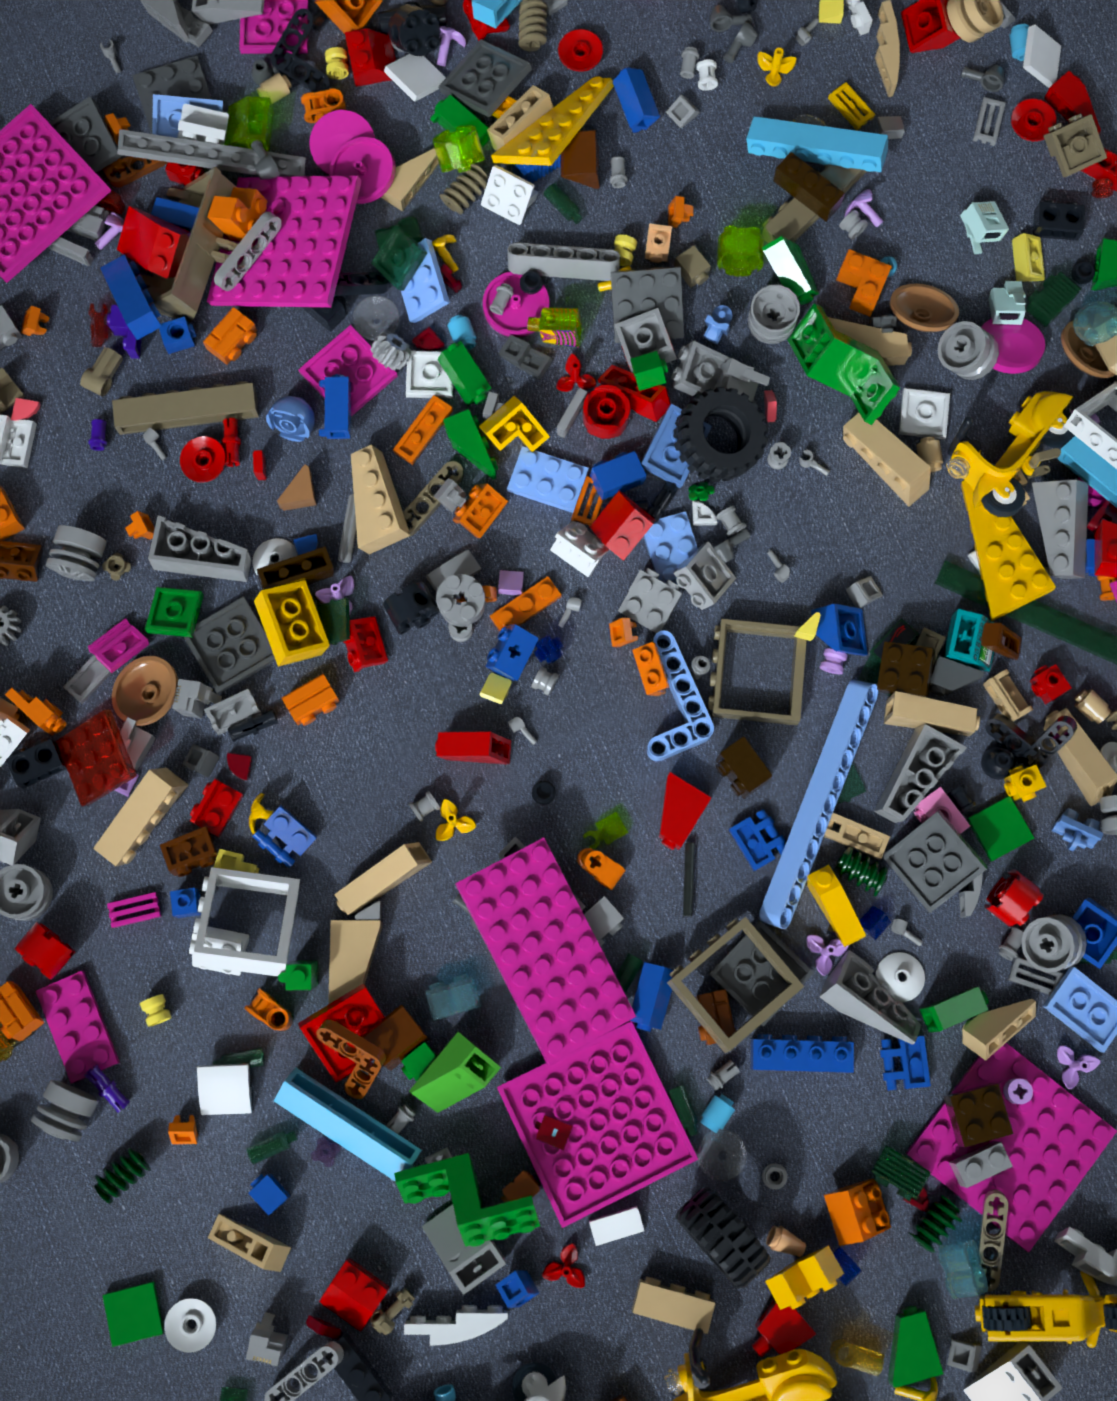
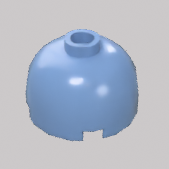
M285 396L276 400L266 415V421L272 430L276 428L281 431L279 436L290 441L302 442L305 437L309 438L314 428L315 415L310 405L303 398Z

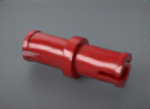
M225 418L223 419L224 438L222 439V446H224L226 454L225 465L234 467L233 462H235V466H239L241 439L238 438V419L229 418L228 422V419Z

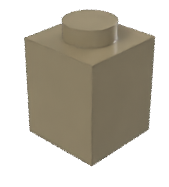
M694 245L676 257L674 267H681V277L690 288L696 284H703L709 278L711 265Z

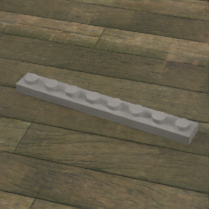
M119 129L118 155L212 169L217 167L219 170L257 175L254 166L260 161V158L253 149ZM267 152L276 163L280 174L279 177L305 176L306 157Z

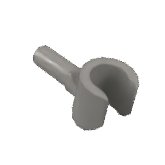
M817 18L806 28L801 27L799 29L796 40L801 46L806 45L812 37L809 33L819 23Z
M109 40L111 43L109 48H104L101 43L100 47L104 56L111 61L115 73H120L121 70L115 57L117 50L113 41Z
M148 428L143 434V438L148 445L154 448L163 461L167 457L155 442L160 436L152 428Z
M804 450L803 454L810 459L803 460L799 457L800 465L805 468L811 466L827 476L830 471L813 460V453L810 450Z
M771 550L767 554L778 568L774 576L783 583L789 578L790 570L788 566L778 560Z
M571 597L568 600L565 613L558 624L559 627H564L572 610L579 612L582 603L581 599Z
M515 717L508 721L513 733L521 730L522 734L533 745L537 742L527 730L521 718Z
M894 919L891 927L892 932L907 937L918 946L923 943V941L906 930L907 921Z

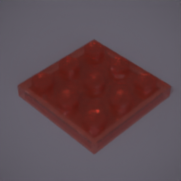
M111 709L101 711L56 740L81 807L91 805L137 776Z

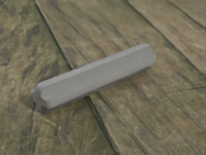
M350 494L348 498L338 553V560L343 563L351 562L357 530L354 494Z

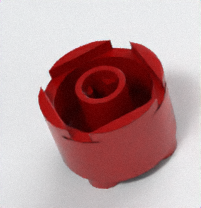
M600 385L585 397L583 404L584 425L589 434L598 438L610 439L620 436L629 422L630 401L618 387ZM604 410H608L609 414H605Z
M1012 869L1008 872L1011 875L1008 879L1001 878L994 885L986 898L990 903L984 904V907L1006 925L1013 926L1017 923L1019 926H1022L1029 918L1028 912L1030 909L1038 905L1044 895L1040 892V888L1016 869Z
M38 921L14 948L22 955L21 958L32 967L36 965L40 968V972L50 980L59 973L76 953L67 943L64 945V942L57 934Z

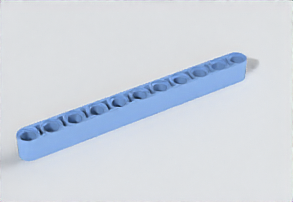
M853 679L846 688L761 906L759 918L762 923L781 929H786L791 923L805 887L807 875L810 874L877 700L878 690L877 685L874 683Z

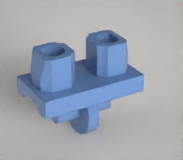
M720 305L714 309L712 316H707L705 323L708 328L704 334L706 340L718 345L723 334L728 336L730 332L729 323L733 317L729 307Z
M1067 808L1055 822L1051 831L1062 835V839L1069 842L1068 850L1074 851L1077 846L1083 849L1086 847L1092 849L1103 836V833L1099 831L1100 822L1091 818L1082 824L1077 821L1079 815L1077 811Z

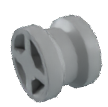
M853 210L842 220L839 227L842 230H846L848 236L853 240L866 229L868 222L862 220L859 217V213Z
M449 623V633L453 640L465 642L471 638L473 634L472 624L465 627H455Z
M541 666L531 688L535 690L540 689L545 695L549 696L558 680L559 674H551L547 672L545 667Z

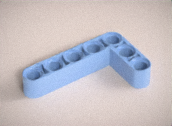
M665 630L656 633L653 642L656 643L669 688L686 724L655 736L649 741L647 755L653 761H662L708 741L714 732L713 722L672 633ZM659 639H666L670 646L661 648L658 646L657 641ZM675 660L678 662L679 668L671 670L668 668L667 662ZM678 682H685L688 684L689 690L682 692L677 689L676 684ZM694 703L698 706L699 711L694 714L687 711L686 705ZM704 725L708 728L709 732L707 735H700L697 733L696 727ZM682 734L687 742L683 745H678L674 741V736ZM656 743L663 745L664 753L655 754L652 751V745Z

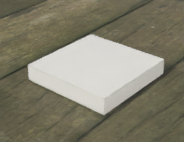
M1036 25L1028 28L1023 68L1050 88L1057 81L1061 45Z
M411 54L386 65L384 70L414 102L438 90V86L446 79L424 56H413Z
M412 351L407 362L406 397L432 398L435 395L438 398L453 399V383L437 360L442 351Z
M904 388L902 391L898 434L934 437V439L945 440L950 393Z

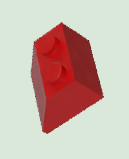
M919 0L901 11L911 53L941 49L960 39L948 18L947 4L949 0Z
M368 28L345 32L355 86L392 80L384 72L386 65L396 61L390 37Z
M619 490L592 523L590 529L608 549L624 561L656 520Z
M348 1258L319 1302L361 1332L390 1289V1286L354 1260Z

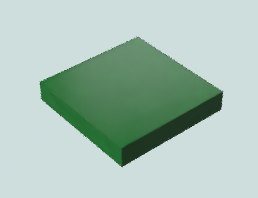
M156 587L145 627L146 632L193 638L204 597L202 591Z
M1009 796L966 819L990 862L1034 839L1019 810Z
M154 1281L102 1295L112 1347L165 1333Z

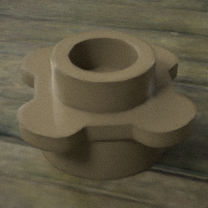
M115 553L102 564V568L110 573L112 580L118 581L121 575L131 570V565L123 560L122 554Z

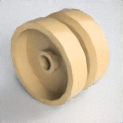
M999 0L948 1L947 12L950 23L957 35L968 43L977 41L985 33L992 32L1003 23V10Z

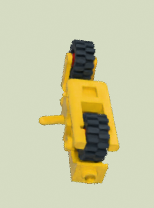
M1080 1271L1089 1295L1068 1294L1066 1289L1063 1290V1294L1043 1295V1293L1032 1290V1295H1027L1026 1291H1011V1295L980 1296V1305H975L976 1322H981L982 1331H988V1341H1067L1068 1344H1071L1072 1341H1082L1087 1338V1346L1094 1348L1097 1345L1101 1327L1105 1326L1110 1331L1117 1332V1294L1101 1296L1093 1277Z

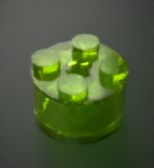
M474 125L456 127L457 131L451 133L448 129L433 138V146L441 172L445 173L457 169L458 172H465L471 169V164L485 160L478 132Z
M726 226L724 232L718 237L717 267L720 270L721 267L725 269V274L738 277L749 276L751 271L757 269V272L760 271L764 264V251L762 249L764 238L761 230L758 227L737 228L735 226Z

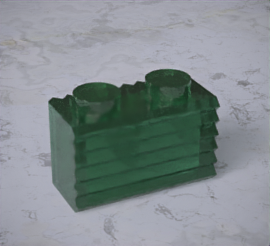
M1062 271L1056 276L1050 275L1043 283L1044 289L1041 292L1036 290L1028 298L1030 303L1026 311L1033 315L1044 327H1047L1081 291V288Z
M887 1145L871 1171L872 1174L876 1175L874 1178L876 1182L886 1188L891 1184L898 1189L896 1194L909 1202L911 1198L918 1200L932 1174L929 1170Z

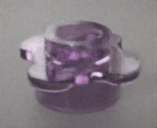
M321 1137L317 1140L318 1145L316 1150L311 1153V1158L313 1161L323 1162L326 1167H331L335 1163L334 1158L336 1154L340 1152V1145L327 1141L325 1137ZM328 1150V1154L325 1155L323 1151Z

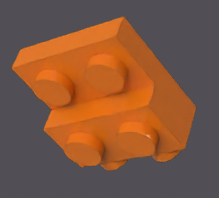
M13 688L5 694L36 725L53 736L55 733L61 732L67 725L66 721L60 717L63 712L49 700L45 699L42 701L37 697H31L23 690L17 692Z

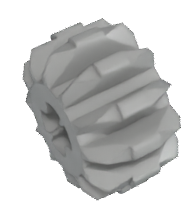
M390 331L381 332L377 335L370 349L373 353L372 356L379 361L378 363H382L385 368L389 367L394 371L396 369L401 370L406 365L412 351L409 348V344L403 341V338L398 337L397 334H392Z
M2 606L0 608V625L3 623L4 625L3 627L0 626V643L2 642L3 645L8 646V639L17 641L14 633L21 632V628L17 627L21 623V619L16 617L17 613L14 610L9 611L8 607Z

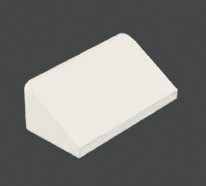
M637 1206L589 1220L596 1246L644 1231Z

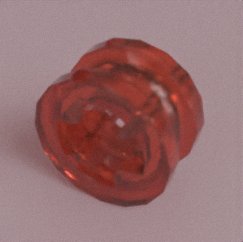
M1104 178L1095 180L1092 183V188L1094 189L1092 196L1095 198L1110 197L1113 194V189L1111 188L1113 181Z

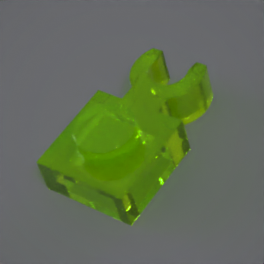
M617 812L595 823L598 830L587 831L584 833L583 839L589 836L594 837L595 843L589 846V848L594 850L599 846L600 841L604 840L606 845H609L627 835L628 831Z

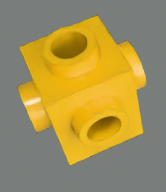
M1022 765L1010 770V776L1004 779L1005 791L1014 801L1022 798L1023 802L1037 797L1035 792L1047 787L1037 765L1026 769Z

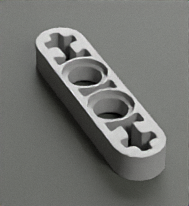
M265 212L260 216L216 272L214 282L224 291H230L238 284L281 228L279 217L271 212ZM258 238L257 244L252 247L253 241ZM244 256L242 263L237 265L238 260Z
M328 1342L268 1390L265 1394V1401H277L275 1396L282 1391L286 1395L279 1401H294L343 1360L344 1353L342 1347L336 1342ZM332 1352L334 1356L324 1363L322 1358ZM308 1364L316 1366L318 1370L317 1376L309 1373ZM291 1378L299 1381L300 1390H296L291 1386Z

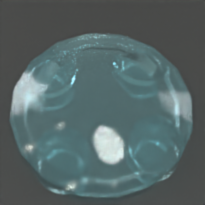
M1096 301L1088 303L1075 315L1073 326L1076 335L1088 346L1106 342L1116 336L1117 308L1108 302Z

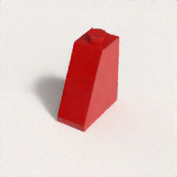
M438 732V739L435 743L436 756L449 761L510 764L511 740L492 732Z
M671 772L667 776L659 838L662 839L661 843L671 850L677 848L680 850L710 802L711 797Z

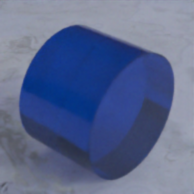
M838 1247L833 1254L844 1272L838 1280L846 1287L862 1270L841 1247Z

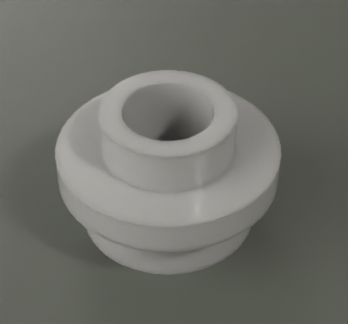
M772 1163L764 1168L762 1180L770 1189H780L787 1182V1172L780 1164ZM773 1171L779 1174V1178L776 1181L770 1179V1174Z

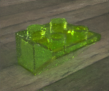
M246 96L229 105V119L224 145L252 149V142L260 140L265 151L270 152L274 115L270 98Z

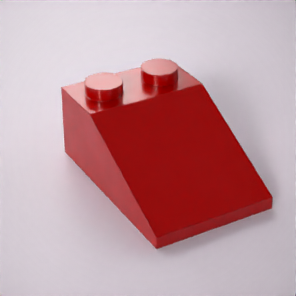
M129 206L117 250L155 274L167 279L174 278L178 272L191 232L138 208Z

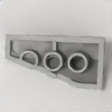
M848 950L826 979L819 997L847 1016L912 1045L916 1043L921 1024L902 1002H896L887 992L890 988L885 982L881 984L872 974L874 972L873 968L851 950Z

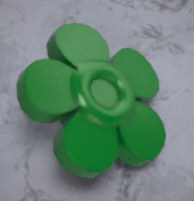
M700 482L698 486L692 485L688 488V496L692 501L698 498L700 501H706L709 499V495L715 492L713 486H709L707 482Z

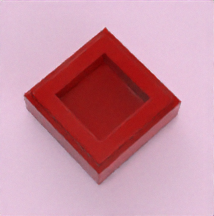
M255 450L253 452V470L258 480H266V458L262 450Z

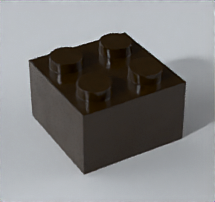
M884 641L877 690L880 693L893 694L897 691L928 698L935 650L930 647Z
M744 736L723 750L716 759L718 772L723 777H728L732 783L730 787L737 797L741 795L743 799H746L763 787L773 777Z
M989 1083L943 1096L958 1146L968 1147L1013 1134L998 1083Z

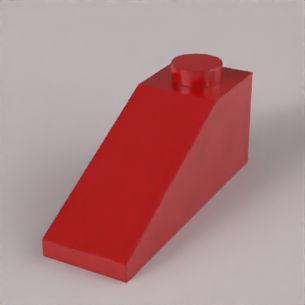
M1068 71L1050 86L1044 99L1067 121L1069 118L1082 113L1083 117L1092 114L1098 134H1100L1101 129L1085 85L1078 76Z
M611 365L598 379L601 385H613L621 389L625 396L628 397L631 409L655 422L666 413L670 405L666 387L658 385L639 391L634 374L615 365Z

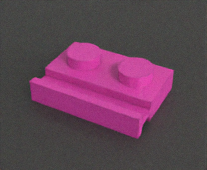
M125 618L90 644L88 649L91 654L93 653L99 662L113 673L149 645V641Z

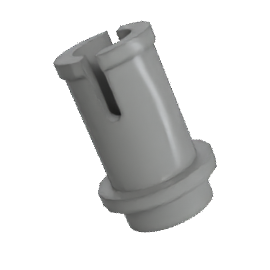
M686 47L681 54L683 62L680 75L683 78L691 79L695 75L696 60L699 59V54L696 48Z
M619 156L613 157L610 160L612 176L609 181L614 188H623L628 181L625 175V159Z
M505 283L497 287V294L489 307L493 313L498 315L503 314L509 299L514 295V289Z
M696 656L693 659L692 665L688 668L690 673L692 672L693 680H698L702 674H706L709 671L710 662L708 658Z
M1012 927L1004 944L999 946V954L1002 957L1012 961L1013 958L1018 956L1016 952L1021 945L1023 931Z
M728 1060L726 1064L714 1073H709L710 1076L707 1080L715 1090L723 1089V1085L740 1073L737 1066H733L734 1062L732 1060Z
M406 1104L403 1107L399 1106V1111L385 1125L397 1134L401 1132L409 1121L413 1122V1117L416 1115Z

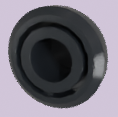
M995 746L985 751L981 759V766L987 776L992 779L1001 780L1010 776L1009 771L1015 768V758L1007 748Z

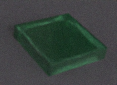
M394 225L371 263L398 290L404 291L427 255V252L401 226Z

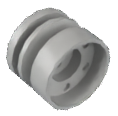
M769 285L761 288L755 294L748 315V326L752 335L757 340L766 344H778L785 341L793 333L800 313V303L796 295L789 288L782 285ZM769 316H773L776 321H772V318H769Z
M65 525L58 526L53 543L62 548V550L51 549L49 555L53 558H48L45 566L70 579L94 581L97 574L92 570H98L99 564L90 558H101L107 541L94 533L80 528Z
M50 1080L43 1093V1097L50 1101L51 1105L38 1104L36 1109L44 1115L33 1114L31 1122L54 1137L79 1142L83 1135L74 1128L81 1130L87 1128V1124L79 1119V1116L91 1117L99 1100L74 1086L57 1080Z

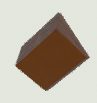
M580 131L561 153V177L598 189L600 188L599 145L596 131Z
M402 1004L362 1035L364 1039L384 1051L386 1060L383 1066L390 1071L402 1063L401 1061L420 1045L430 1040Z

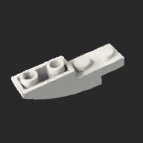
M1071 1227L1057 1234L1054 1241L1075 1256L1072 1263L1073 1266L1100 1281L1117 1286V1249L1106 1253L1102 1246L1092 1243L1084 1237L1082 1232Z
M463 1305L462 1310H457L456 1320H451V1316H436V1320H426V1316H411L410 1320H406L404 1323V1335H430V1346L458 1343L480 1336L497 1327L508 1319V1310H503L501 1305H489L487 1310H477L476 1305Z

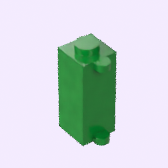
M449 95L445 100L442 99L435 107V113L430 120L433 123H439L467 148L466 152L469 155L477 154L490 141L487 131L488 127L453 96Z
M462 341L453 343L442 351L437 360L466 405L469 406L474 402L478 405L485 401L491 386Z
M294 960L286 964V972L280 973L278 980L286 983V990H312L318 986V960Z

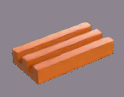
M586 476L571 521H578L590 527L598 516L603 500H601L599 495L591 520L587 519L596 494V489L593 485L583 516L578 515L589 483L593 484L592 478Z

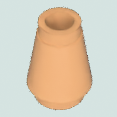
M773 1226L768 1233L766 1244L771 1247V1250L798 1257L804 1254L806 1243L784 1227Z

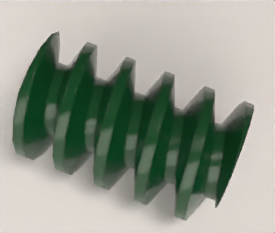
M848 847L841 854L833 871L839 867V876L841 877L846 872L849 873V882L856 877L857 887L862 883H866V892L872 887L875 888L873 896L876 897L887 880V867L884 866L878 870V862H874L869 866L870 857L867 856L861 860L862 854L859 851L852 856L853 847Z
M130 1147L127 1149L129 1153L128 1158L122 1154L119 1155L120 1165L112 1161V1171L106 1167L103 1168L104 1178L98 1174L95 1175L97 1184L94 1185V1188L98 1195L108 1204L113 1203V1197L118 1198L121 1196V1190L127 1191L130 1187L129 1183L136 1184L138 1181L137 1176L144 1177L146 1175L145 1169L151 1171L149 1164L141 1154Z
M940 1195L943 1204L933 1203L936 1212L928 1209L926 1213L929 1219L920 1218L923 1227L916 1224L913 1226L916 1235L908 1232L919 1245L932 1253L936 1252L932 1245L933 1243L943 1244L939 1238L940 1235L949 1237L946 1228L956 1229L952 1221L956 1220L961 1223L963 1221L959 1215L960 1210L943 1195Z

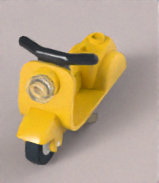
M1046 391L1037 392L1033 397L1029 395L1021 406L1023 411L1021 413L1016 411L1009 421V424L1012 426L1008 432L1016 436V439L995 466L980 455L981 443L975 439L971 440L966 436L973 424V419L970 416L964 418L948 449V455L951 456V459L947 462L946 467L948 473L953 478L964 479L974 489L973 504L975 509L983 504L990 514L1006 518L1015 515L1022 508L1025 501V490L1015 477L1021 469L1027 475V478L1045 475L1050 472L1048 465L1039 466L1041 461L1059 457L1061 451L1058 448L1063 447L1075 436L1064 427L1072 415L1066 408L1073 399V396ZM1041 443L1055 448L1036 453L1032 456Z
M696 1328L693 1332L688 1348L689 1353H684V1364L679 1365L678 1369L675 1370L673 1368L668 1369V1375L665 1376L669 1392L673 1391L675 1395H680V1391L683 1390L687 1392L672 1401H824L832 1396L831 1388L837 1385L835 1372L827 1361L813 1352L798 1349L758 1362L757 1372L759 1379L718 1391H700L699 1388H706L710 1383V1377L707 1373V1361L701 1358L699 1353L704 1335L701 1328Z

